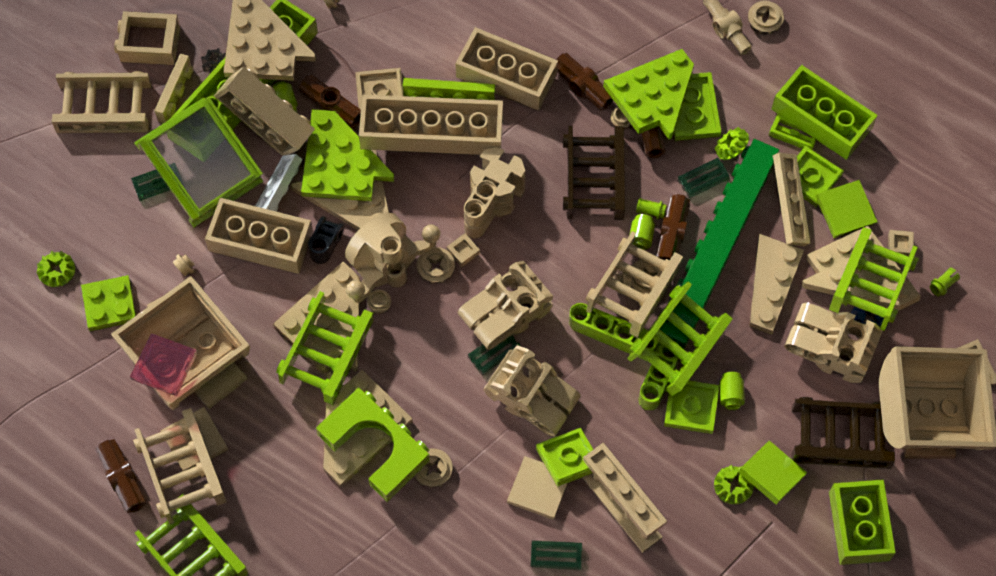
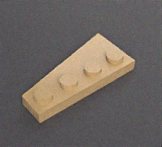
M759 234L750 327L772 335L803 255V249L786 245V243Z

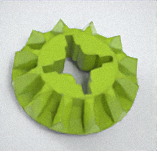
M739 127L734 130L729 129L727 134H723V137L717 140L718 145L714 148L717 152L716 155L723 160L736 157L747 146L749 135L744 129Z
M51 251L46 256L42 255V260L40 263H37L36 273L40 281L47 286H63L73 278L75 263L70 255L62 251ZM50 264L59 265L61 273L55 270L52 271Z
M733 465L722 468L718 472L714 480V489L722 501L728 504H741L750 498L754 485L738 473L741 467ZM738 477V485L741 487H736L731 493V484L727 481H733L734 478Z

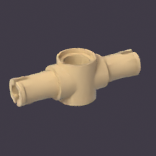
M704 0L703 4L713 16L712 25L716 34L722 39L726 37L728 41L731 40L741 55L749 52L752 45L742 33L743 24L739 15L734 10L729 12L727 8L724 9L718 0Z

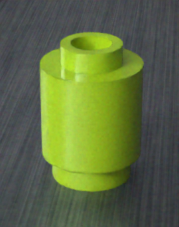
M284 81L275 83L272 87L276 92L275 94L280 99L288 101L293 106V110L297 112L296 107L298 104L292 85Z
M639 214L631 224L630 234L632 231L636 233L633 245L643 250L649 249L652 246L655 224L651 216Z
M738 372L722 374V379L719 381L720 404L728 410L739 409L745 403L744 380Z

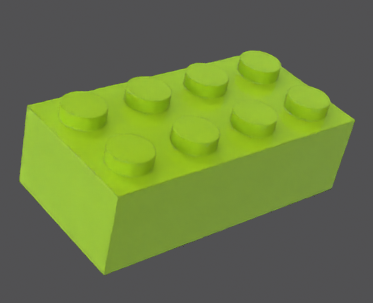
M803 65L796 70L775 95L771 110L796 124L799 129L811 137H815L817 141L846 160L873 129L878 116Z

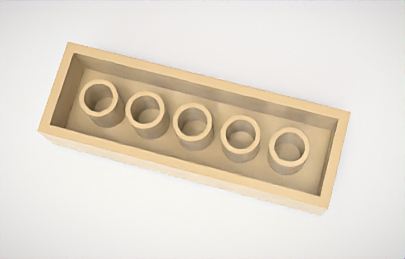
M362 95L359 128L360 149L481 155L485 149L501 148L503 101Z

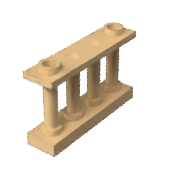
M135 71L133 73L65 72L64 74H56V80L60 89H64L62 113L52 114V124L56 133L149 131L146 114L141 113L142 88H151L152 85L148 73ZM119 88H133L132 110L130 113H118ZM74 89H87L86 110L83 114H72ZM97 89H110L109 110L106 114H95Z
M632 231L627 239L623 238L618 247L619 253L596 289H590L586 297L588 302L586 312L591 313L595 305L599 304L628 319L629 323L632 324L629 334L638 338L677 274L683 256L674 253L670 260H663L633 245L636 233ZM629 253L659 268L662 274L660 277H653L623 261ZM620 270L649 285L652 290L649 294L646 292L643 294L613 279V277ZM609 287L639 302L641 308L639 311H632L602 296V294Z
M191 408L182 411L185 420L181 421L180 425L147 438L143 437L140 428L135 429L137 439L133 441L138 454L143 452L160 500V503L156 504L161 518H167L169 524L174 523L171 511L204 498H214L217 506L227 502ZM184 433L185 435H191L193 441L188 442V446L154 459L151 458L148 447ZM192 454L193 456H199L200 462L196 464V467L159 481L156 468ZM201 476V478L206 476L208 484L204 485L205 488L167 502L163 490Z
M602 443L585 455L583 461L593 473L582 477L583 480L641 552H645L660 541L663 537L658 530L667 524V520L607 446Z

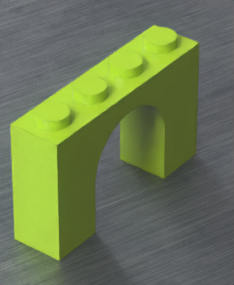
M358 387L316 427L317 435L335 452L354 433L361 429L376 428L385 432L393 441V452L389 459L368 479L369 485L388 502L430 461L429 449L422 441L416 442L410 436L412 433L404 424L398 425L393 420V414L387 408L383 407L381 409L375 403L377 400L369 391L363 392Z

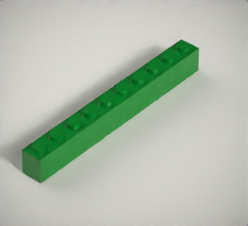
M753 139L751 145H747L741 155L743 161L741 165L736 164L732 173L734 180L732 183L727 182L722 194L725 198L723 202H717L713 214L716 216L713 221H708L704 229L706 236L704 240L699 239L694 252L697 255L694 260L689 259L685 268L687 275L685 279L680 278L677 285L682 287L689 281L692 285L686 292V295L703 309L774 166L773 155L779 153L780 150L757 139ZM679 302L673 312L695 329L699 318ZM666 319L660 330L677 342L681 348L685 349L690 338Z

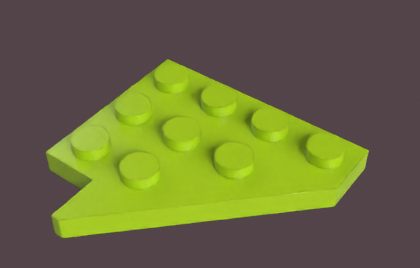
M680 49L604 80L603 87L638 134L659 126L667 138L671 139L690 82L694 63L684 50Z
M312 110L310 122L315 130L308 137L301 189L303 197L372 201L374 180L394 182V174L372 150L360 149L359 136L335 111Z

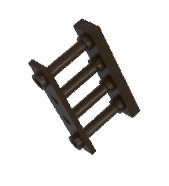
M568 126V134H563V148H567V197L563 196V211H567V219H572L573 208L610 209V211H614V220H624V126H615L614 135H609V137H573V126ZM573 146H609V149H613V155H610L609 158L573 157ZM573 167H609V169H614V176H610V179L573 178ZM573 187L610 188V190H614V197H610V199H573Z
M811 397L795 399L792 405V412H801V444L795 446L791 453V459L794 462L891 469L895 462V452H888L885 449L880 401L869 404L813 400ZM811 413L825 414V446L813 447L811 444ZM835 415L850 416V447L848 449L838 448L835 445ZM860 416L875 417V449L863 450L860 447Z

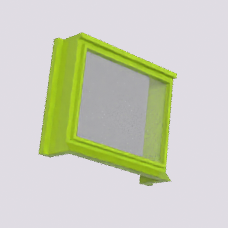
M209 96L200 99L134 142L139 151H144L190 217L189 222L193 228L214 215L220 198L235 201L263 182L261 178L262 171Z

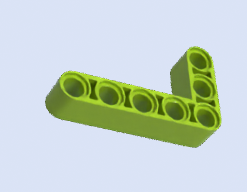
M576 303L570 309L569 326L571 329L628 354L632 353L630 350L632 344L638 338L642 339L648 331L643 328L637 338L629 334L632 324L628 321L596 308L591 313L586 312L588 305L584 303ZM583 315L585 319L577 320L574 316ZM605 324L608 328L601 330L596 325ZM626 333L630 338L622 339L619 337V334ZM653 337L649 342L652 347L648 349L675 371L679 358L675 354L672 358L664 356V352L671 351ZM641 355L638 356V358L647 361V360H646L645 358H643ZM652 364L641 386L638 399L639 405L648 411L654 410L659 406L665 389L669 384L667 377L660 379L654 376V373L660 371ZM653 393L656 398L650 400L644 394Z

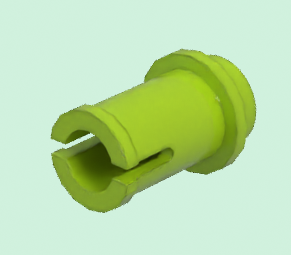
M639 198L636 213L656 216V219L659 220V218L665 217L667 205L663 204V201L657 203Z
M948 268L938 279L931 281V292L936 296L945 295L947 289L960 279L959 273L950 278L956 270Z

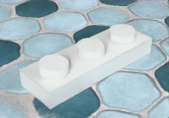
M297 154L282 156L255 205L256 207L272 211L278 210V204L282 196L287 193L289 183L299 171L302 159Z

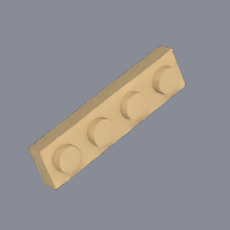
M777 153L773 155L786 245L804 247L810 244L797 155Z

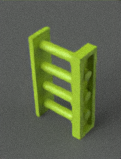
M404 78L403 95L407 97L495 100V84Z
M863 227L835 291L829 310L838 313L842 304L845 306L847 304L884 317L880 330L885 331L888 322L893 324L898 310L894 309L908 271H914L919 258L915 257L918 247L913 245L908 257L873 244V241L869 239L872 230ZM870 252L905 265L904 270L901 274L866 260V257L862 256L863 253L868 254ZM863 269L898 282L896 290L893 291L859 278V275L855 274L856 270L861 271ZM849 287H858L890 299V305L888 308L874 304L851 295L852 292L848 291Z
M689 281L682 287L677 285L669 295L672 299L643 338H638L630 347L632 353L627 358L631 362L641 355L668 378L667 381L670 382L665 391L671 396L684 388L733 319L727 313L718 318L716 316L712 317L688 297L686 292L692 285ZM679 302L707 324L708 331L705 335L703 333L700 335L673 312ZM666 319L694 342L695 349L692 353L690 351L687 353L660 330ZM653 337L681 360L680 363L683 365L679 371L677 369L674 371L646 347Z
M319 291L317 297L311 299L308 306L309 313L286 360L280 361L276 373H278L279 383L283 385L289 375L320 388L321 392H323L324 402L333 405L372 326L373 313L364 309L361 317L358 315L356 317L325 305L324 292ZM319 313L352 326L354 331L351 337L347 336L344 338L314 325ZM312 334L341 346L342 350H344L341 358L337 357L334 359L303 346L308 335ZM298 355L331 367V370L334 371L331 378L324 380L293 367Z
M192 504L177 509V513L172 516L173 524H169L167 520L146 538L139 530L135 532L139 540L136 542L139 549L145 555L149 552L169 576H192L214 557L217 559L219 556L226 563L223 565L224 568L214 576H234L235 574L237 576H247L249 574L246 566ZM189 520L194 525L191 528L192 532L164 555L160 556L153 545L179 523ZM205 538L210 544L207 546L208 550L179 574H176L168 564L195 541Z

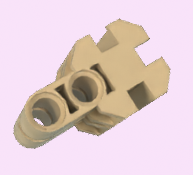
M499 147L485 149L480 155V158H482V169L473 166L470 171L471 195L464 205V230L470 238L481 237L495 215L499 217L511 214L515 208V205H513V194L521 198L525 192V168L522 159L514 155L509 164L501 161L500 157L504 150Z
M519 261L509 267V272L504 276L500 274L495 276L485 287V290L462 305L457 313L467 326L474 330V334L486 349L490 350L512 334L522 333L528 329L529 323L535 318L538 321L542 319L553 306L551 302L553 295L524 261ZM507 287H510L511 289L513 288V289H516V290H515V291H508L506 288H507ZM527 303L530 304L532 307L528 308L521 305Z
M803 303L784 347L795 355L815 362L823 372L831 375L832 371H836L844 375L843 380L861 383L883 330H880L876 323L867 320L866 324L855 321L856 315L849 312L834 313L811 303ZM853 334L857 336L858 340H852L848 335ZM839 355L848 356L850 361L842 360Z
M517 345L513 350L511 349L507 352L483 390L493 401L499 400L505 404V410L511 414L525 418L545 434L555 437L566 421V415L571 413L581 395L576 389L559 378L551 365L547 362L541 364L533 358L536 354L529 349ZM523 367L529 369V378L523 374ZM511 386L517 390V397L511 395Z

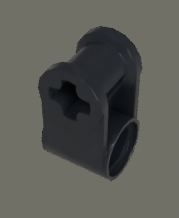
M321 216L308 243L310 258L313 262L324 264L330 259L336 245L343 236L344 224L340 223L338 225ZM319 247L324 248L322 251H316L315 249Z

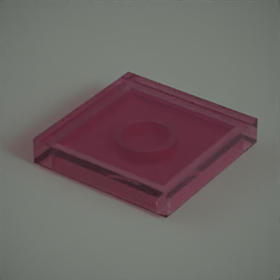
M151 333L130 378L133 381L177 396L198 352L196 349Z

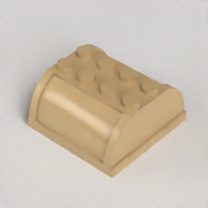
M192 276L111 334L138 371L164 403L173 411L180 406L179 403L236 360L239 358L243 359L249 355V350L251 349L246 340Z
M898 346L891 349L881 368L879 393L883 432L887 441L893 447L898 449L957 448L976 450L996 448V423L987 349Z

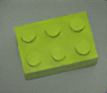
M884 480L834 483L829 491L840 565L890 561L896 552Z

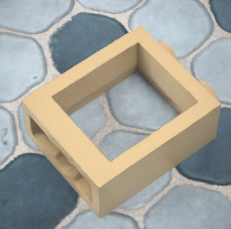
M123 11L122 20L118 21L117 27L119 40H115L114 44L115 53H118L120 61L175 65L180 32L177 14ZM130 26L166 28L163 48L127 46Z

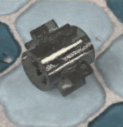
M219 48L216 50L208 49L206 56L201 57L203 72L209 71L211 74L226 57V53L222 54Z

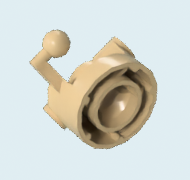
M384 213L368 221L352 237L345 251L346 259L363 278L362 282L358 280L349 282L346 288L347 295L354 299L355 303H360L370 295L374 287L387 283L392 287L403 286L407 281L406 269L415 257L429 252L437 245L441 235L439 228L431 224L425 226L422 231L424 241L412 242L406 236V226L395 213ZM393 271H401L395 275L391 274Z

